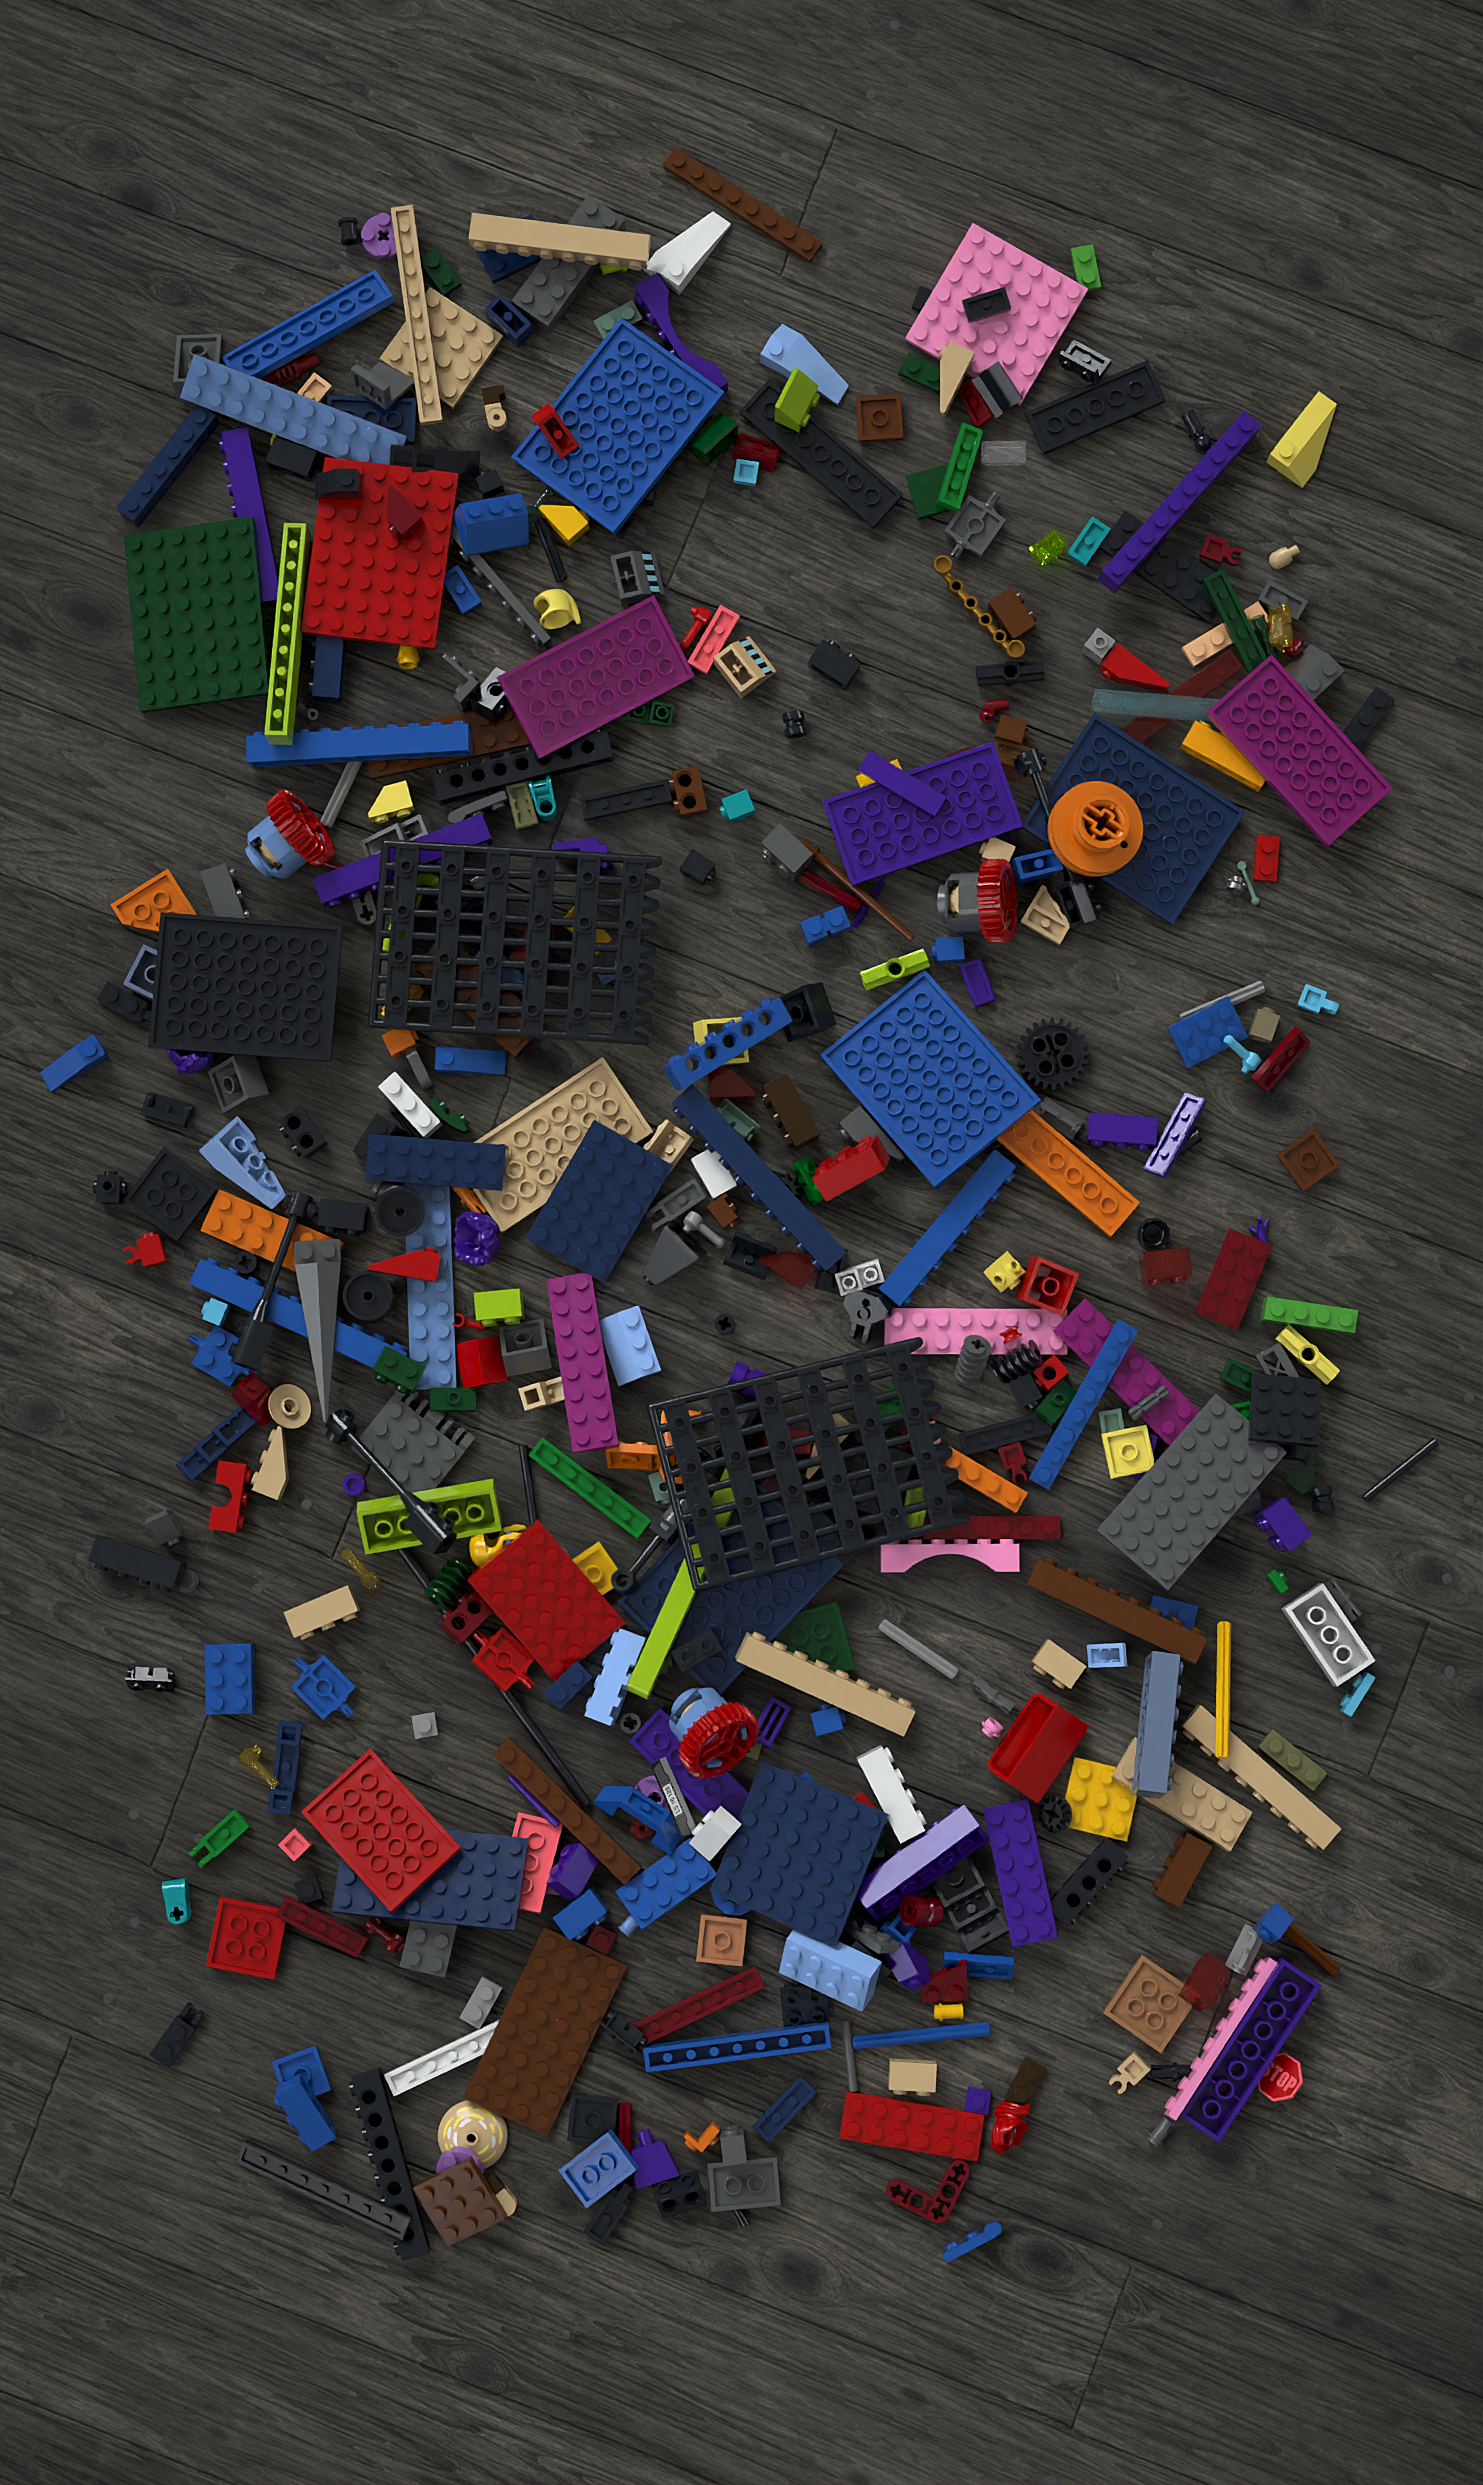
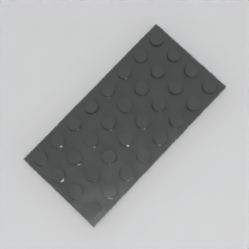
M1215 1393L1096 1532L1168 1592L1287 1452L1278 1444L1248 1441L1249 1420Z

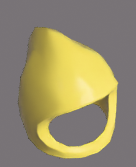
M549 589L540 593L534 599V606L542 616L540 618V626L547 630L561 628L568 625L572 620L577 625L581 624L577 605L571 595L565 590Z

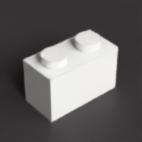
M706 1150L693 1157L691 1162L714 1201L724 1193L737 1188L736 1180L733 1178L736 1174L731 1169L726 1170L719 1163L720 1156L715 1151L710 1153Z
M722 1806L715 1813L712 1810L709 1811L702 1820L705 1824L703 1825L701 1822L692 1831L694 1837L689 1842L708 1861H711L741 1826V1823Z

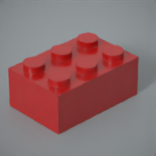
M877 1134L871 1138L867 1135L857 1142L858 1145L853 1148L847 1146L838 1152L839 1155L833 1159L827 1157L818 1163L819 1166L815 1169L816 1172L812 1179L826 1202L885 1170L890 1156Z

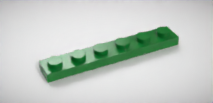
M543 1437L530 1452L529 1456L637 1539L652 1521Z

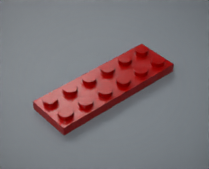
M846 2091L839 2139L978 2161L985 2114Z

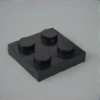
M572 2092L567 2141L593 2144L611 2129L615 2134L618 2098Z

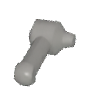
M690 1211L683 1220V1232L688 1234L690 1231L698 1230L715 1244V1247H724L725 1240L703 1224L704 1221L698 1213Z

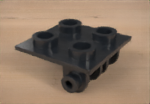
M800 1983L797 1986L784 1985V1987L779 1988L784 2027L824 2021L830 2023L827 1995L806 1985H800Z

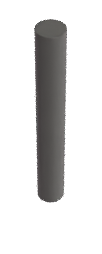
M842 2020L841 2028L849 2092L858 2091L851 2025L850 2020Z

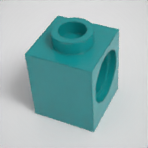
M747 789L721 799L722 806L719 807L724 820L728 818L730 824L755 815V809Z

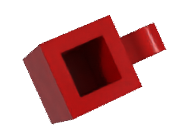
M155 1232L141 1235L142 1239L136 1240L139 1250L132 1246L123 1249L125 1253L129 1251L134 1253L132 1259L126 1260L128 1264H134L142 1260L143 1267L150 1268L169 1262L163 1238L159 1234L155 1235Z

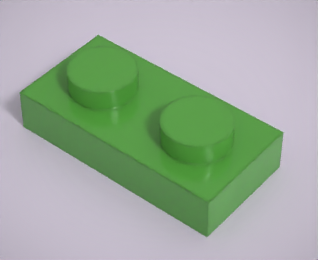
M1093 244L1071 248L1070 253L1076 282L1088 288V292L1100 290L1101 283Z

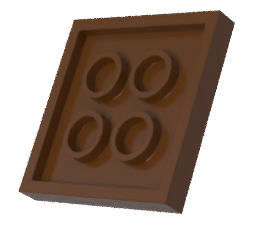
M472 2156L414 2184L412 2187L413 2192L447 2247L497 2224L507 2217V2213Z

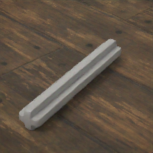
M363 761L347 763L320 820L324 826L332 827Z
M1261 981L1255 982L1181 1013L1180 1020L1226 996L1230 998L1233 1005L1262 994L1265 991V987Z
M884 1619L878 1629L950 1679L957 1675L958 1668L889 1621Z

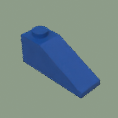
M92 1035L71 1048L42 1070L40 1074L49 1090L54 1092L106 1061L110 1056L99 1038Z
M436 1047L435 1070L437 1073L505 1075L506 1052Z

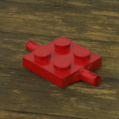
M504 1627L490 1638H487L479 1629L472 1635L482 1646L471 1662L501 1691L506 1692L513 1683L518 1681L528 1690L535 1684L525 1674L529 1665L535 1660L534 1657Z

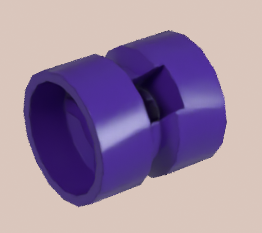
M737 1361L728 1384L767 1373L758 1369L751 1371L748 1365ZM753 1387L735 1391L736 1393L743 1391L744 1396L756 1400Z

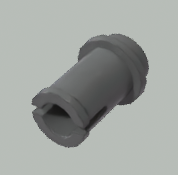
M1162 2117V2120L1153 2132L1148 2133L1149 2137L1147 2140L1157 2148L1160 2145L1163 2146L1162 2142L1175 2125L1165 2117Z

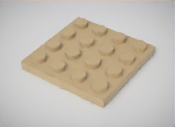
M429 287L425 296L439 397L442 403L454 410L504 338L502 334ZM405 321L379 359L414 380L407 324Z

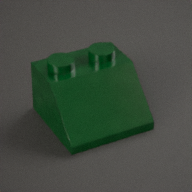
M721 412L716 416H710L705 421V426L700 431H697L687 443L688 450L705 467L709 466L738 439V423Z

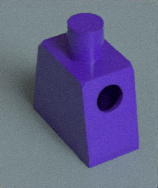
M650 2128L637 2132L640 2145L633 2147L631 2150L632 2158L639 2166L634 2172L636 2188H643L679 2176V2168L665 2140L660 2138L653 2141Z

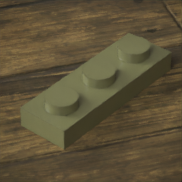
M1273 1729L1270 1730L1258 1746L1259 1749L1312 1791L1315 1790L1327 1774L1326 1771Z

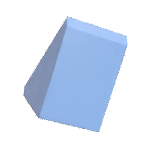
M1125 1643L1087 1645L1089 1668L1127 1666Z

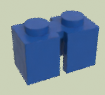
M843 906L824 912L823 918L817 915L800 922V928L808 947L826 941L827 931H830V937L834 938L849 932L851 928Z

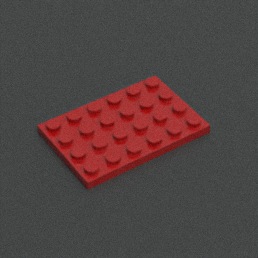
M536 1520L467 1578V1581L554 1682L577 1660L580 1662L614 1634L615 1631L626 1624L623 1618L539 1520Z
M371 1749L301 1811L391 1913L396 1911L462 1849Z

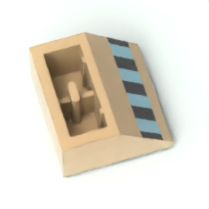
M750 636L730 644L713 657L714 665L740 698H743L776 673L775 668Z

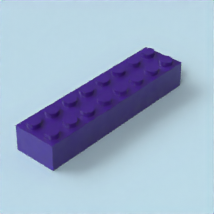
M1280 1956L1275 1961L1277 1965L1179 2115L1218 2143L1322 1986Z

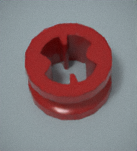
M1018 1325L999 1334L1004 1337V1344L1022 1336V1333L1018 1332Z

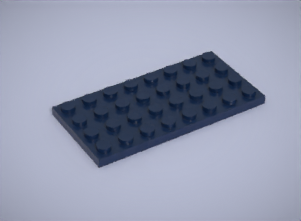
M445 1830L462 1849L393 1913L390 1912L341 1857L332 1912L336 1914L516 1932L529 1839Z

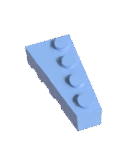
M621 1628L619 1632H614L610 1642L613 1647L610 1654L606 1653L602 1663L604 1669L602 1674H598L594 1683L595 1691L593 1696H590L584 1716L610 1726L615 1725L627 1694V1684L648 1638Z

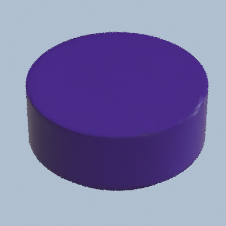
M352 1473L344 1478L342 1488L349 1496H359L364 1492L366 1482L361 1475Z

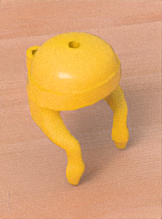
M515 1524L503 1527L495 1539H489L487 1534L472 1536L469 1550L473 1563L481 1567L505 1547V1540L515 1539L521 1534L512 1531L526 1529V1526Z

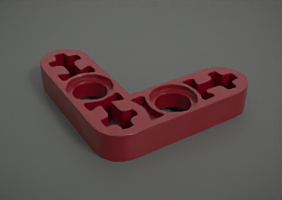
M956 2158L952 2160L933 2196L897 2178L887 2183L886 2194L889 2199L934 2223H942L948 2218L969 2176V2165L964 2159ZM960 2164H963L965 2172L964 2174L959 2173L956 2178L957 2181H961L959 2185L953 2180L947 2179L949 2175L951 2178L954 2177V2165L958 2167ZM947 2184L955 2188V2193L951 2197H945L942 2194V2188ZM901 2185L900 2190L906 2194L907 2189L912 2190L907 2195L906 2202L902 2201L904 2196L900 2193H897L896 2196L892 2195L891 2186ZM921 2195L924 2199L922 2206H912L910 2203L912 2196ZM940 2197L943 2201L950 2204L947 2206L944 2203L942 2206L943 2216L938 2215L936 2218L932 2209L939 2207L941 2202L937 2198Z

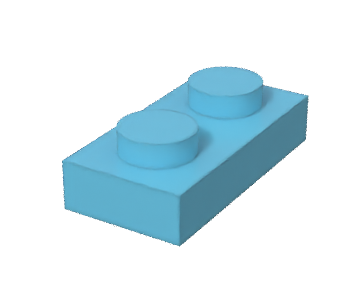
M1367 1672L1357 1675L1352 1683L1354 1689L1350 1695L1347 1693L1340 1703L1342 1706L1340 1712L1350 1717L1353 1715L1373 1683L1374 1676Z

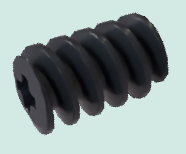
M1029 1340V1348L1025 1343L1021 1344V1351L1017 1347L1013 1348L1014 1355L1010 1351L1005 1352L1006 1359L999 1355L997 1357L998 1363L995 1359H991L992 1371L1002 1383L1007 1384L1019 1376H1024L1026 1372H1032L1034 1368L1037 1369L1042 1366L1040 1350L1033 1340Z

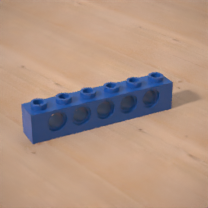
M768 997L758 1003L760 1007L753 1011L750 1008L740 1014L742 1018L735 1022L734 1019L722 1025L723 1030L717 1033L715 1030L704 1036V1042L700 1044L695 1042L686 1047L687 1052L680 1056L677 1053L668 1058V1064L662 1068L674 1089L677 1091L686 1088L792 1022L793 1020L780 997L775 999ZM761 1014L766 1018L765 1025L760 1022ZM743 1025L748 1029L747 1036L742 1033ZM725 1036L730 1041L729 1047H726L723 1043ZM706 1048L711 1050L712 1056L710 1059L705 1055ZM688 1059L693 1062L692 1070L687 1067Z

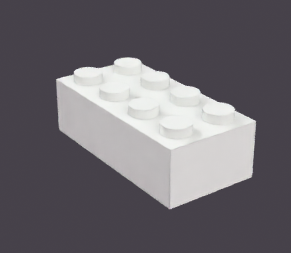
M1318 1583L1281 1608L1333 1686H1339L1375 1661L1323 1583Z
M879 1745L856 1757L883 1811L890 1814L888 1820L900 1844L924 1832L923 1825L927 1823L921 1811L914 1810L912 1805L916 1801L909 1789L904 1790L902 1783L905 1780L898 1768L893 1769L891 1763L894 1762V1759L888 1747L883 1749Z

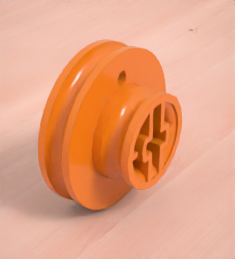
M1102 781L1085 782L1071 788L1054 805L1048 820V839L1056 857L1068 869L1089 877L1109 875L1122 868L1134 857L1143 837V821L1134 800L1121 788ZM1097 824L1100 825L1098 830L1095 828ZM1125 842L1127 847L1122 848L1120 843Z

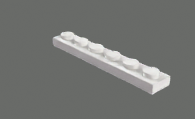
M499 2020L385 2073L384 2076L393 2096L483 2055Z

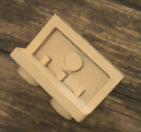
M666 1119L663 1124L658 1126L655 1135L643 1148L673 1165L670 1170L671 1172L694 1139Z

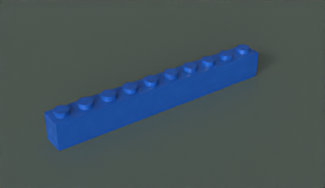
M453 721L452 724L443 725L442 722H431L430 726H421L419 723H410L408 727H399V725L395 724L386 725V728L364 726L363 729L355 730L353 727H343L341 731L322 728L319 729V732H311L307 729L297 730V733H293L292 745H270L264 735L265 732H254L252 736H246V761L251 767L473 755L472 728L465 721Z
M209 1257L207 1261L200 1259L189 1284L252 1312L258 1300L261 1299L264 1287L260 1286L262 1282L250 1276L246 1280L240 1277L241 1273L231 1267L224 1270L219 1267L220 1262ZM274 1287L269 1301L270 1306L267 1320L308 1338L301 1299L290 1295L289 1299L281 1296L282 1291ZM336 1316L333 1350L371 1367H374L385 1346L409 1357L410 1354L405 1352L406 1347L395 1342L391 1346L384 1342L386 1338L376 1333L369 1336L363 1333L365 1328L354 1323L349 1327L343 1324V1318Z

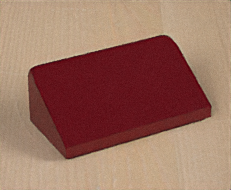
M740 433L733 449L732 459L736 461L737 459L759 462L760 469L774 472L781 449L775 444Z

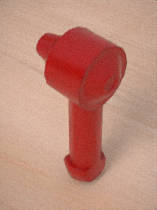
M692 607L690 612L694 615L695 622L680 643L681 649L688 650L702 626L705 627L711 622L713 612L705 607Z

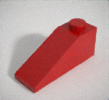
M1118 643L1099 667L1100 673L1105 679L1113 680L1116 683L1166 693L1170 687L1169 682Z
M424 1247V1251L417 1250L368 1266V1270L438 1283L442 1255L437 1253V1249Z

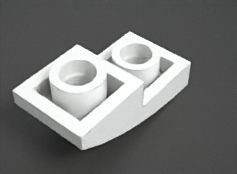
M878 1259L835 1273L841 1296L885 1282Z

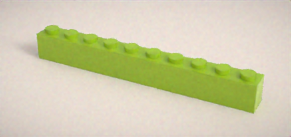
M284 523L264 733L270 745H292L302 644L301 625L307 590L311 532L306 523Z

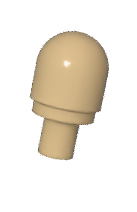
M1296 545L1289 549L1286 547L1280 548L1270 555L1269 563L1273 568L1281 569L1293 561L1292 557L1300 553Z

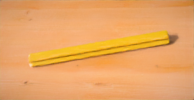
M1225 1621L1217 1624L1215 1756L1217 1758L1229 1757L1231 1623Z

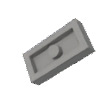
M482 1976L460 2019L480 2029L503 1987Z

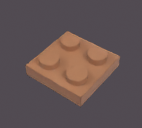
M701 1914L696 1962L742 1966L747 1919Z

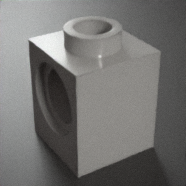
M1097 628L1085 643L1082 653L1100 665L1114 647L1115 640Z

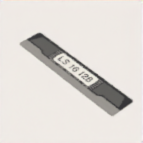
M663 1757L651 1764L650 1767L680 1836L685 1841L693 1836L692 1831L696 1828V1825L666 1757Z

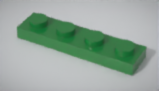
M964 422L960 425L936 504L955 512L960 509L983 430Z

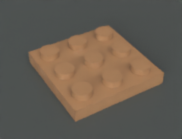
M1141 1954L1103 2010V2013L1162 2053L1200 1995Z

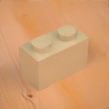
M1046 1639L1031 1661L1035 1664L1033 1669L1043 1676L1048 1673L1054 1677L1052 1682L1061 1689H1064L1065 1686L1071 1689L1086 1668L1083 1663L1049 1639Z
M889 2058V2090H893V2094L905 2095L907 2091H916V2095L930 2096V2092H936V2061Z

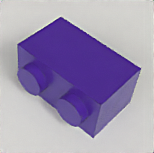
M580 1843L567 1845L560 1853L561 1858L551 1869L550 1877L546 1882L547 1885L566 1900L579 1897L599 1861L594 1854Z

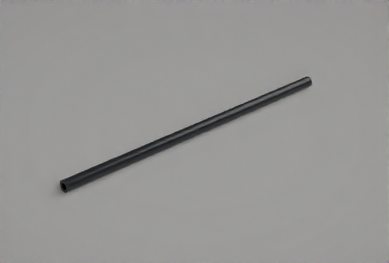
M408 1547L395 1549L424 1590L430 1587L431 1578ZM443 1602L447 1609L440 1610L442 1615H444L450 1608L454 1612V1610L449 1604ZM452 1620V1626L457 1630H461V1623L458 1620ZM470 1634L463 1641V1644L474 1658L478 1654L480 1646ZM492 1682L580 1806L584 1808L592 1802L512 1690L508 1688L506 1692H503Z

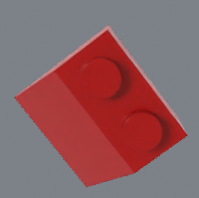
M1031 1256L1015 1298L1063 1316L1080 1273L1043 1258Z

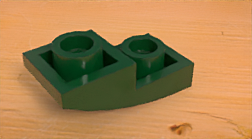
M654 700L652 702L647 701L627 712L624 721L670 728L674 705Z
M434 1097L427 1102L433 1111L449 1126L464 1134L470 1132L467 1128L470 1123L463 1113L458 1115L454 1111L447 1116L446 1113L449 1112V1109L443 1100L438 1102Z

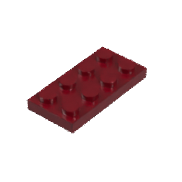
M1229 1228L1194 1313L1238 1330L1272 1245Z

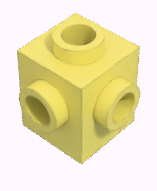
M1007 1251L983 1273L1000 1292H1003L1007 1287L1012 1290L1021 1282L1019 1277L1025 1271Z

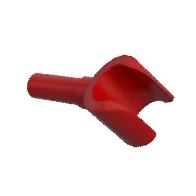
M458 1313L455 1316L462 1318L461 1324L452 1323L458 1328H464L465 1326L480 1330L485 1328L484 1325L467 1320L464 1315Z

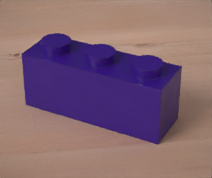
M1090 1112L1087 1121L1086 1142H1091V1146L1105 1147V1144H1114V1148L1127 1149L1128 1145L1137 1146V1150L1149 1151L1150 1147L1156 1146L1158 1118Z

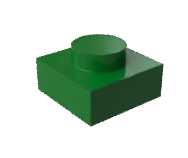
M1272 1569L1265 1574L1278 1594H1282L1289 1589L1286 1585L1288 1580L1281 1571L1277 1572L1275 1569Z

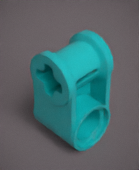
M550 776L534 782L529 780L528 784L532 800H534L539 818L545 822L554 820L557 816V807ZM545 805L553 807L549 813L541 812V808Z
M187 1878L163 1881L162 1892L168 1920L173 1924L187 1922L192 1913ZM179 1909V1911L184 1912V1915L180 1917L175 1916V1911Z

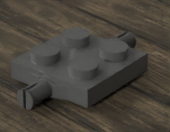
M992 493L986 503L978 501L970 495L967 497L944 530V534L953 539L957 544L950 553L951 557L958 560L964 549L971 551L980 558L1006 522V519L997 514L993 508L1000 499L999 495L996 496V493Z

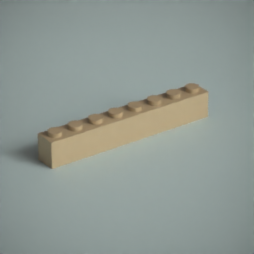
M472 213L468 238L470 247L478 251L491 249L501 254L515 252L525 257L539 255L543 259H553L555 257L562 258L566 262L579 260L590 265L603 263L613 268L627 266L632 270L647 269L651 244L650 235L478 213Z
M753 1632V1634L746 1633L735 1656L736 1661L901 1736L905 1735L916 1712L911 1707L912 1703L908 1700L891 1698V1693L881 1688L878 1691L869 1688L870 1684L864 1680L858 1679L856 1682L849 1679L850 1675L839 1669L834 1672L828 1669L829 1665L819 1660H816L814 1663L808 1660V1656L796 1650L795 1653L786 1650L787 1646L780 1642L774 1641V1644L766 1641V1637L758 1632Z
M1198 1704L1182 1722L1181 1726L1184 1728L1182 1733L1191 1741L1194 1739L1198 1740L1202 1744L1199 1748L1210 1757L1212 1754L1215 1755L1216 1718ZM1230 1731L1229 1757L1218 1758L1217 1764L1226 1772L1231 1769L1237 1775L1234 1779L1243 1787L1249 1785L1254 1790L1252 1794L1260 1802L1263 1803L1266 1800L1272 1806L1270 1810L1277 1817L1281 1818L1284 1816L1290 1822L1287 1825L1298 1834L1301 1831L1306 1835L1305 1841L1314 1849L1319 1847L1324 1850L1341 1828Z

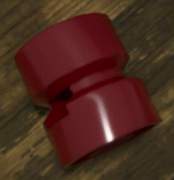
M905 1896L899 1908L900 1918L908 1926H938L944 1912L941 1900L934 1896Z

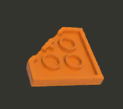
M168 869L110 904L123 925L158 933L161 912L197 915Z

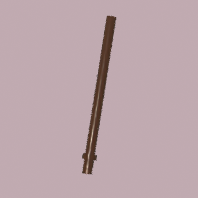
M806 839L801 842L813 853V858L908 942L914 939L915 935L860 886H851L848 876L824 856L818 846L814 847Z

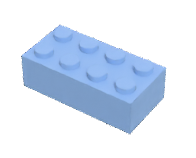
M794 1928L786 1939L779 1973L862 2012L874 1995L882 1961L839 1942L838 1946H835Z

